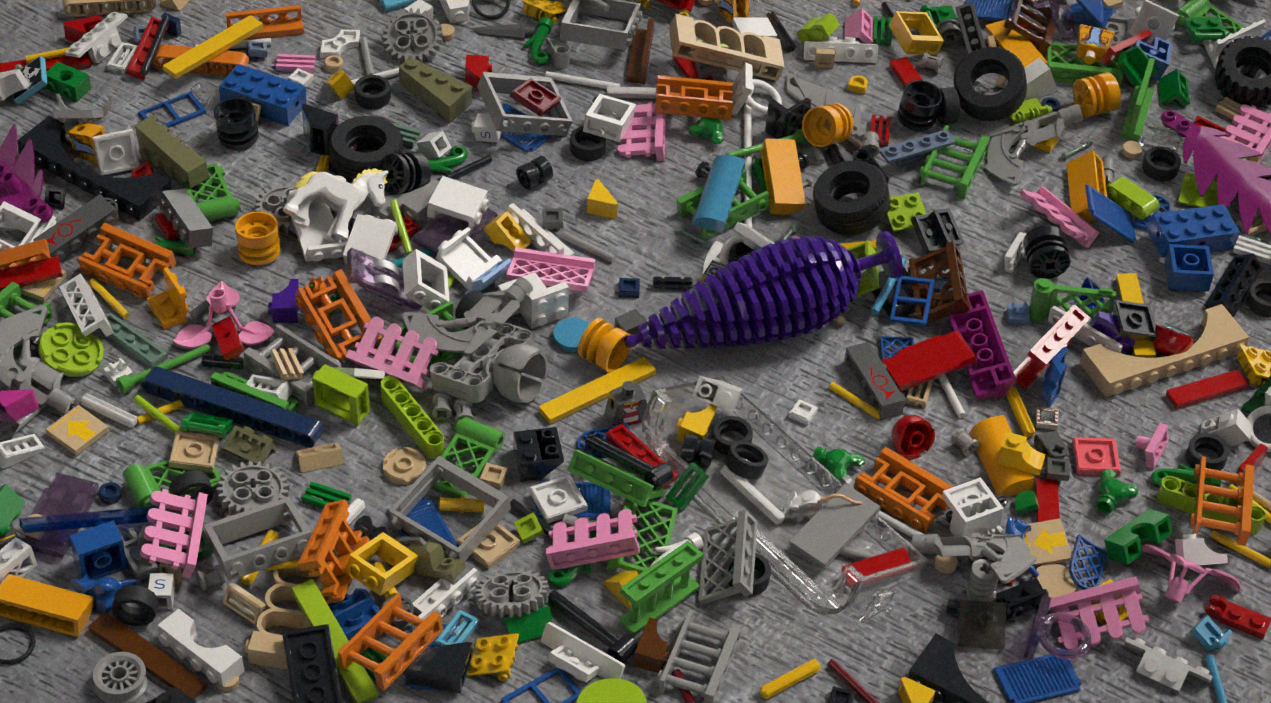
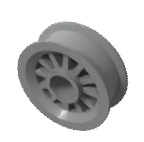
M129 652L111 653L103 657L94 667L93 680L95 691L98 697L105 703H132L139 699L147 688L145 665L135 654Z

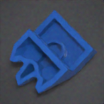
M1065 347L1050 360V366H1048L1044 375L1043 397L1046 399L1047 406L1049 407L1052 406L1061 392L1067 367L1064 362L1068 348Z
M356 588L350 596L346 593L344 600L328 604L348 641L380 611L366 589Z

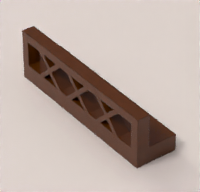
M648 19L647 30L636 29L627 82L646 83L653 40L654 19Z

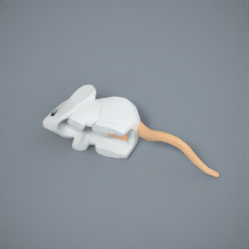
M807 490L797 496V493L793 491L789 494L781 512L785 515V518L796 517L797 521H801L806 515L808 518H812L823 507V503L829 502L833 498H842L854 504H862V502L854 501L842 494L822 497L816 491Z

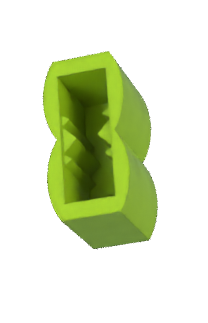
M828 13L821 18H811L796 34L803 45L805 41H824L840 24L834 14Z

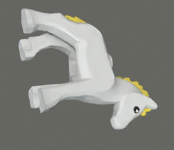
M378 169L363 170L361 174L358 173L356 178L353 179L352 184L346 182V179L339 175L334 176L327 172H309L300 177L301 180L295 183L294 188L297 190L282 211L295 218L293 222L295 225L307 229L310 223L308 216L309 206L313 201L319 199L337 211L325 239L338 243L341 238L346 242L349 232L348 222L353 212L361 206L367 196L375 206L382 207L384 205V184L387 183L385 178L389 172Z

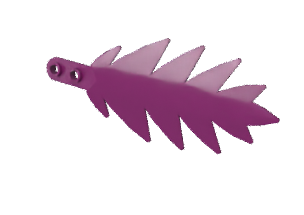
M1172 110L1163 112L1160 116L1163 126L1172 128L1176 131L1177 135L1185 137L1183 143V160L1185 164L1194 150L1195 179L1200 197L1204 196L1218 173V205L1224 204L1227 209L1238 193L1239 211L1244 233L1248 234L1259 208L1264 225L1271 235V181L1262 179V177L1271 176V167L1243 160V158L1261 156V153L1242 144L1219 137L1226 136V133L1209 127H1199Z
M13 124L0 147V204L5 201L40 218V223H46L51 220L54 210L39 198L43 188V171L39 170L35 179L34 151L31 139L27 141L16 161L17 126Z

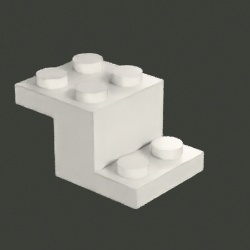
M535 272L523 276V278L531 283L533 291L520 303V307L510 317L520 313L530 328L533 329L568 316L569 286L566 282L546 288ZM517 279L498 285V291H506ZM502 302V303L498 306V313H499L508 303H503V302Z
M981 477L942 492V498L953 512L949 529L954 536H970L972 533H979L980 535L1005 534L1000 526L1004 508ZM969 556V557H970V559L973 561V560L979 559V558L984 557V556H973V557H972V556Z

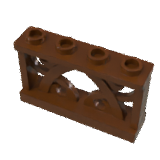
M953 241L946 243L944 248L916 259H909L910 267L907 269L910 277L934 280L939 275L943 279H951L943 286L940 294L932 293L931 310H929L927 325L924 327L929 326L931 322L962 311V313L970 311L962 257ZM925 268L926 272L921 274V270ZM947 269H950L949 272L942 273L943 270L945 272ZM910 283L914 293L912 298L927 299L929 285ZM914 304L916 310H914L915 318L923 320L926 305Z

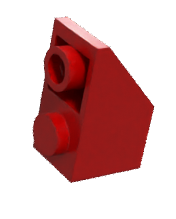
M466 54L465 81L477 91H479L477 85L482 72H492L493 64L489 63V56Z

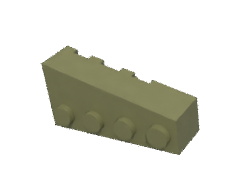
M412 57L399 66V84L415 97H420L422 103L426 106L430 105L434 108V112L437 115L444 116L447 123L450 124L472 104V86Z
M151 115L135 125L140 148L139 154L144 160L151 162L155 167L160 168L167 175H171L189 188L209 178L206 161L192 148H186L182 139L178 136L173 137L165 124L162 126L158 124V118L155 115Z

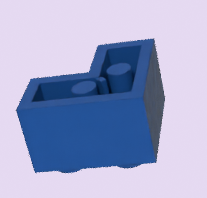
M1155 36L1150 45L1137 39L1133 47L1140 46L1148 58L1155 59L1154 66L1158 72L1156 75L1151 76V78L1159 81L1169 66L1172 43Z

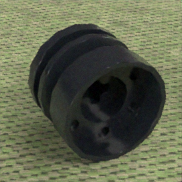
M915 80L907 83L904 87L897 112L899 122L903 126L915 131H926L932 128L936 123L938 110L942 102L943 95L941 90L928 81Z
M229 98L215 107L214 119L217 126L218 139L222 146L229 149H244L257 141L259 130L254 105L249 100Z
M420 152L386 154L379 164L378 170L389 172L385 178L387 183L384 184V190L388 194L408 193L430 183V164L427 158Z
M1042 225L1026 234L1023 240V247L1031 274L1041 279H1051L1066 272L1070 267L1071 259L1062 230L1052 225Z

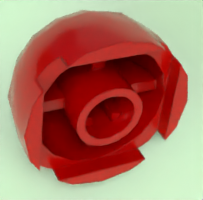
M1156 324L1158 338L1154 342L1152 341L1155 350L1160 352L1159 357L1187 352L1193 346L1194 338Z
M907 415L900 418L894 424L891 431L892 444L903 457L916 459L921 457L920 453H923L925 450L928 452L935 440V430L925 418L917 415Z

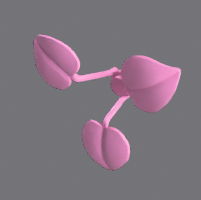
M221 281L210 291L206 298L210 303L207 326L204 328L199 324L188 325L177 334L173 341L178 346L190 349L208 344L212 339V334L208 331L211 327L213 311L217 314H222L227 309L241 331L239 337L245 345H257L268 340L274 335V330L267 324L257 321L249 322L245 327L241 326L232 310V307L240 301V296L237 291Z
M1145 544L1141 547L1143 553L1155 554L1171 562L1170 576L1167 583L1169 586L1164 596L1176 603L1181 604L1185 594L1189 595L1191 589L1206 574H1211L1227 582L1237 593L1241 589L1239 580L1228 573L1207 567L1204 570L1192 561L1185 560V558L1173 553L1169 554L1153 545ZM1179 563L1184 568L1180 577H1175L1174 579L1175 565ZM1188 568L1200 573L1189 586H1187L1188 582L1184 580Z

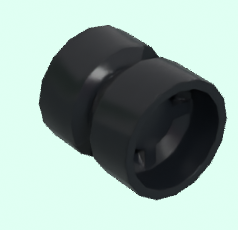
M539 156L531 160L530 163L528 162L517 167L516 175L522 187L530 190L538 186L539 183L552 179L553 169L544 156Z
M686 433L680 461L689 463L697 461L698 465L710 467L716 440L706 437L700 440L697 435Z

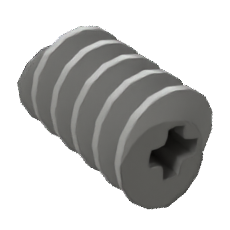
M979 559L973 562L966 589V600L968 602L974 601V604L989 606L993 602L998 583V577L990 565L994 562L988 559Z

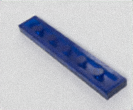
M156 507L19 518V526L24 533L96 527L113 520L116 525L149 522L147 520L148 511Z

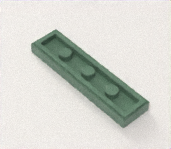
M111 312L105 315L114 332L107 337L148 367L152 368L168 359L166 351Z

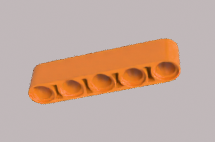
M160 45L154 58V65L163 70L164 64L194 47ZM226 50L190 72L228 76L237 64L247 66L249 57L243 52Z

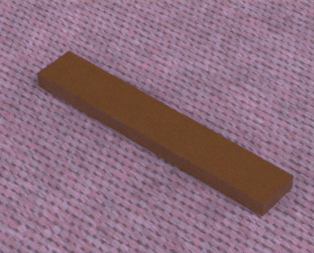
M106 612L88 626L89 632L118 652H129L138 656L143 661L146 671L170 688L175 687L194 700L208 688V683Z

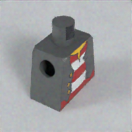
M626 381L623 383L622 388L610 391L604 412L609 426L626 423L629 426L650 420L647 401L640 385L634 384L632 381Z

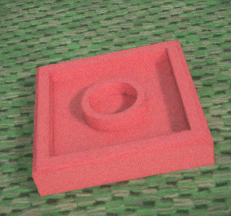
M1073 437L1072 447L1077 475H1101V472L1105 469H1112L1116 476H1120L1121 469L1116 439Z

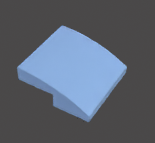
M510 258L498 261L472 281L473 287L466 291L465 295L475 290L482 292L503 276L511 265Z

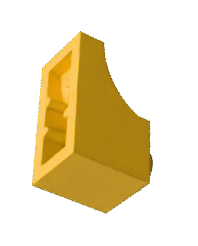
M508 211L495 217L483 228L495 245L497 243L502 244L513 252L515 247L525 249L532 243Z
M709 404L707 408L700 412L691 413L687 411L684 418H679L675 429L678 430L676 439L684 442L687 433L697 435L702 440L707 434L718 406Z
M1006 431L997 464L1040 476L1046 454L1033 449L1028 444L1027 437Z

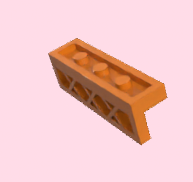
M300 5L226 13L227 28L234 25L231 24L230 19L239 18L243 20L250 15L260 18L259 21L263 23V29L245 40L304 34ZM290 12H297V17L289 18L286 15ZM271 14L278 15L276 19L271 20L268 18Z
M41 239L0 251V270L51 258L47 240Z

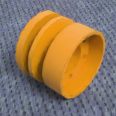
M1106 72L1094 75L1093 77L1078 79L1074 82L1072 89L1074 104L1079 105L1083 117L1087 118L1099 115L1100 113L1115 111L1119 108L1121 92L1116 78L1111 73Z
M839 103L814 107L808 110L802 121V131L805 138L816 147L841 143L849 138L853 130V118L850 111Z
M251 212L241 216L236 221L235 232L238 255L242 261L251 265H264L278 258L281 251L278 221L273 215L266 212Z
M597 318L583 332L578 345V355L591 363H596L599 368L610 373L617 370L627 358L631 348L626 347L624 337L631 334L620 328L614 329L613 324L607 323L602 318Z

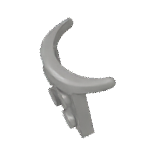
M56 94L60 110H53L54 118H60V122L90 123L101 120L110 110L114 95H109L108 101L102 109L70 110L62 101L60 94Z

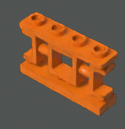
M657 75L655 112L731 120L733 83Z
M104 222L100 228L101 235L98 234L96 236L101 246L94 255L84 252L83 257L79 256L77 260L80 270L86 275L98 277L105 283L110 282L121 290L126 289L137 297H144L146 299L151 297L150 291L155 290L151 278L157 270L163 271V268L166 267L173 269L176 265L173 251ZM113 244L117 245L116 250L111 252L110 249L113 247ZM124 255L135 259L128 270L117 266ZM103 258L108 259L104 264L105 266L100 265ZM147 259L152 260L148 267L143 266ZM138 272L142 274L139 281L133 279Z
M340 269L335 271L333 276L326 277L327 288L313 294L308 285L304 289L300 287L297 289L294 298L299 309L302 308L307 324L313 327L317 341L323 344L325 354L336 358L339 362L347 360L346 349L354 346L356 342H361L366 331L364 325L366 322L370 323L371 321L370 316L343 270ZM337 290L342 299L332 303L329 295ZM321 299L324 307L317 309L316 312L311 303ZM340 308L348 322L333 328L325 314ZM358 325L362 333L352 337L349 330ZM341 334L345 341L339 343L336 347L331 338ZM379 335L374 348L379 347L382 340L381 335Z
M886 446L880 451V457L875 459L874 468L878 471L872 477L862 472L855 478L854 489L878 504L880 508H883L924 534L928 532L929 526L934 524L935 515L930 512L936 506L945 511L949 508L942 498V492L953 486ZM890 472L891 474L895 475V477L891 479L886 475ZM881 482L886 486L884 489H882L881 487L877 486V484ZM900 484L914 492L908 499L894 491ZM926 494L930 496L931 499L928 501L922 496ZM915 504H918L923 508L919 511L913 506Z
M345 499L326 503L297 564L301 571L309 570L308 575L310 577L318 576L324 584L321 594L327 604L338 603L344 600L353 579L352 576L345 572L349 555L370 541L368 536L361 537V530L353 532L347 523L350 513L348 512L349 505ZM333 549L338 553V558L334 555Z

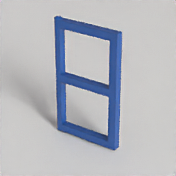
M188 92L138 112L144 120L148 118L147 113L165 107L175 119L165 123L170 128L206 114V109L192 92ZM189 97L199 110L179 117L170 104Z
M907 276L898 278L889 321L926 326L935 280ZM901 282L929 285L927 299L899 296ZM897 302L926 305L923 320L895 317Z
M556 667L502 697L501 702L510 703V700L531 689L542 703H550L538 689L537 685L557 674L575 694L560 703L574 702L581 691L562 669Z

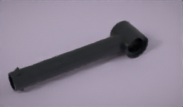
M590 434L585 440V445L590 447L591 450L598 451L643 475L644 481L653 485V489H657L673 478V471L666 463H660L654 467L597 437V435Z
M556 590L549 593L548 602L609 647L607 650L609 656L624 663L635 653L638 645L630 635L625 634L618 638Z

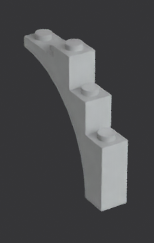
M435 179L414 191L396 196H387L382 207L375 206L372 200L366 197L361 206L353 212L348 222V229L352 231L357 214L371 215L374 218L390 219L395 222L389 204L391 200H397L402 218H409L421 226L431 218L427 216L428 202L439 181ZM330 208V210H332L335 214H337V211H335V210H333L332 208Z

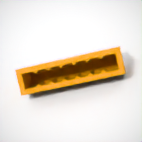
M1006 20L985 25L986 32L989 36L994 35L998 47L1014 53L1020 59L1024 68L1039 57L1048 66L1046 59L1028 38L1014 30H1011L1007 37L1004 36L1005 27L1003 26Z
M765 139L760 152L766 189L769 193L770 214L785 215L795 213L806 205L795 140Z
M1092 150L1066 163L1071 209L1087 222L1097 220L1089 212L1085 185L1091 186L1107 197L1103 161Z
M1000 415L978 422L970 430L969 436L973 440L979 441V447L976 451L996 494L1008 497L1018 495L1022 491H1031L1034 476L1029 472L997 464L1005 432L1012 433L1005 416Z
M8 574L0 585L1 617L79 637L91 616L94 603L93 596Z

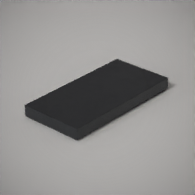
M329 624L282 632L293 702L343 703Z

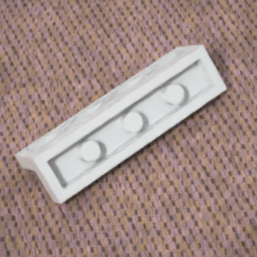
M514 203L508 206L509 214L538 250L574 256V252L547 228H543V225L525 209H519Z
M81 274L59 287L84 336L98 328L103 331L106 337L114 333L91 287ZM76 286L73 292H67L69 289ZM77 297H82L79 303H74ZM83 309H87L85 314H80ZM89 320H95V322L85 327Z
M16 537L0 550V585L9 572H11V575L23 578L37 566L32 547ZM27 558L28 563L20 568L22 562Z

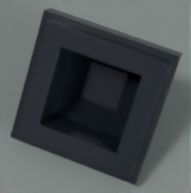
M46 186L45 203L50 207L65 208L66 188Z

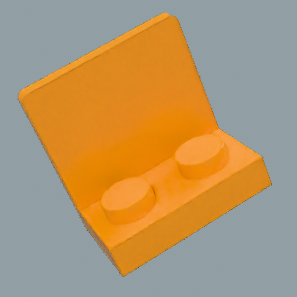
M168 267L163 268L166 291L147 298L148 306L164 330L188 322L187 312H189L185 302V298H187L186 290L178 284L177 276L175 273H171Z

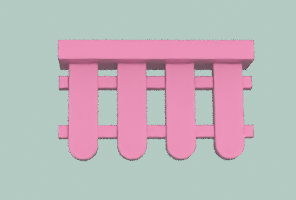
M653 101L648 102V104L636 105L635 118H633V122L620 141L626 144L618 146V154L626 156V158H631L632 155L646 154V157H649L651 154H656L657 161H665L666 114L656 113Z
M1241 105L1239 110L1241 115L1233 117L1232 124L1234 126H1227L1225 130L1226 136L1220 137L1260 152L1261 156L1247 158L1250 161L1260 163L1271 147V113L1267 114L1260 111L1254 105Z
M1041 186L1037 193L1034 191L1029 192L1025 189L1020 191L1021 198L1032 203L1036 210L1044 213L1049 221L1060 226L1064 233L1072 236L1084 247L1089 248L1099 234L1097 229L1045 187Z
M373 317L370 323L366 322L364 325L366 331L360 343L356 342L355 344L356 352L348 350L346 358L367 369L385 371V376H394L400 382L424 391L427 382L422 377L423 375H428L429 370L426 368L432 356H436L438 353L436 340L432 337H427L422 344L418 343L419 334L414 330L408 331L405 337L400 336L402 329L395 323L390 324L387 330L382 329L384 321L379 317ZM379 335H384L378 350L374 349ZM397 341L402 342L396 356H392L391 354ZM414 349H420L414 362L410 363L409 360ZM370 354L375 355L373 359L369 357ZM388 360L392 362L391 366L387 364ZM406 367L410 369L409 373L404 371Z
M163 489L162 492L154 491L151 494L150 502L155 506H159V509H150L147 514V520L156 525L155 527L147 526L143 533L144 538L152 541V544H144L140 550V555L145 559H149L151 564H155V561L172 565V569L176 570L178 567H182V577L191 578L197 563L208 494L199 492L196 500L190 499V495L185 494V497L169 494L166 489ZM165 508L180 511L181 515L165 511ZM162 526L178 529V532L162 529ZM160 543L175 547V550L160 547L158 545Z
M624 509L619 512L618 518L610 519L608 514L603 513L593 523H588L586 518L577 519L575 526L568 528L564 522L556 523L553 526V530L549 531L550 539L553 538V546L546 548V556L551 569H563L640 554V547L636 538L638 537L637 531L633 530V523L637 522L636 514L632 515L629 509ZM618 526V533L611 534V527ZM596 530V537L589 538V531ZM575 534V541L568 543V535Z
M1136 576L1047 599L1053 622L1059 623L1062 637H1058L1059 644H1064L1065 648L1070 652L1078 649V640L1087 638L1090 645H1098L1101 642L1100 634L1109 632L1112 639L1119 640L1123 637V628L1130 626L1134 633L1142 634L1146 630L1145 623L1149 622L1148 615L1142 614L1139 601H1143ZM1125 605L1129 619L1120 621L1116 607ZM1103 611L1107 625L1098 627L1094 613ZM1081 617L1084 631L1075 633L1072 619Z

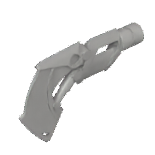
M1075 104L1057 112L1034 118L1031 121L1027 120L1023 124L1020 122L990 136L991 141L988 148L985 170L998 179L1017 186L1023 167V160H1018L1021 152L1024 151L1026 146H1033L1038 142L1056 136L1060 137L1065 126L1083 120L1079 105ZM1057 120V123L1039 129L1041 125ZM1020 139L1019 143L1016 146V150L1014 151V153L1010 154L1008 152L1009 149L1016 141Z
M519 277L506 291L484 293V297L469 311L464 313L465 318L443 321L439 320L438 315L404 312V322L408 331L414 330L419 334L418 343L422 344L425 338L432 337L437 342L436 349L438 351L469 355L498 332L495 330L497 328L496 325L503 324L520 307V303L533 291V287L527 279ZM502 302L508 303L499 313H492ZM454 327H456V328L469 327V328L466 329V330H462V331H458V332H448V331L445 329V328H454Z
M37 307L1 320L0 381L9 388L14 383L20 390L33 389L40 405L47 404L63 415L75 408L78 401L60 390L64 373H59L41 362L42 359L39 357L31 358L30 339L39 337L47 314V307ZM22 343L20 369L15 363L13 351L16 346ZM32 379L50 389L49 395L31 386Z
M972 533L970 536L939 537L938 534H917L912 537V550L915 555L937 554L941 557L985 556L993 560L995 563L990 564L991 568L1003 584L1012 581L1036 562V557L1031 555L1030 548L1023 540L1022 535H980L979 533ZM992 549L999 550V551L1003 552L1004 554H1003V555H998V554L995 553V551L992 550Z

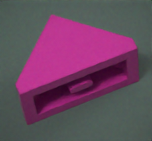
M33 389L0 391V407L15 421L39 408V403Z

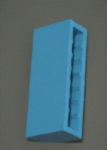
M720 155L713 160L692 225L723 233L746 159L732 155Z

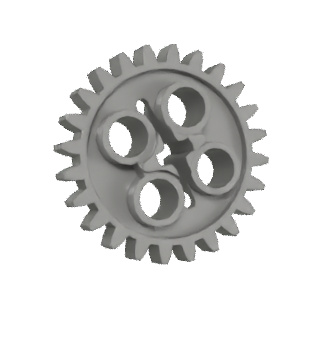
M410 8L409 13H406L403 9L402 15L396 12V19L390 17V23H385L386 29H383L382 40L384 48H387V54H391L392 59L398 57V63L402 62V60L406 61L410 57L423 63L424 58L428 61L430 60L429 55L436 56L435 50L440 51L439 44H443V31L438 19H434L433 14L428 16L426 10L421 14L420 8L416 12H413L412 8ZM411 23H414L415 50H412Z
M279 183L277 188L271 185V190L265 188L264 193H259V198H256V203L254 204L255 212H266L273 215L278 221L279 233L283 230L286 235H288L289 231L296 234L291 216L282 211L287 204L289 191L297 190L294 188L296 184L292 187L289 183H286V186H282Z
M249 461L247 466L240 462L239 468L232 465V471L226 469L225 475H220V481H217L218 503H222V509L228 508V514L234 512L238 514L289 497L287 477H283V472L277 473V467L270 469L269 463L261 466V461L257 465H253L252 461Z
M512 568L510 572L503 569L501 574L494 572V576L487 575V580L481 579L480 584L476 585L475 590L476 605H479V609H484L485 614L491 612V616L500 614V618H503L505 615H509V618H512L514 614L521 617L523 612L530 614L531 609L538 611V606H544V602L548 601L549 596L548 581H545V577L540 576L539 572L532 574V570L524 572V568H521L519 571H515ZM514 583V585H513V596H514V598H513V602H510V600H511V589H510V588H511V584Z

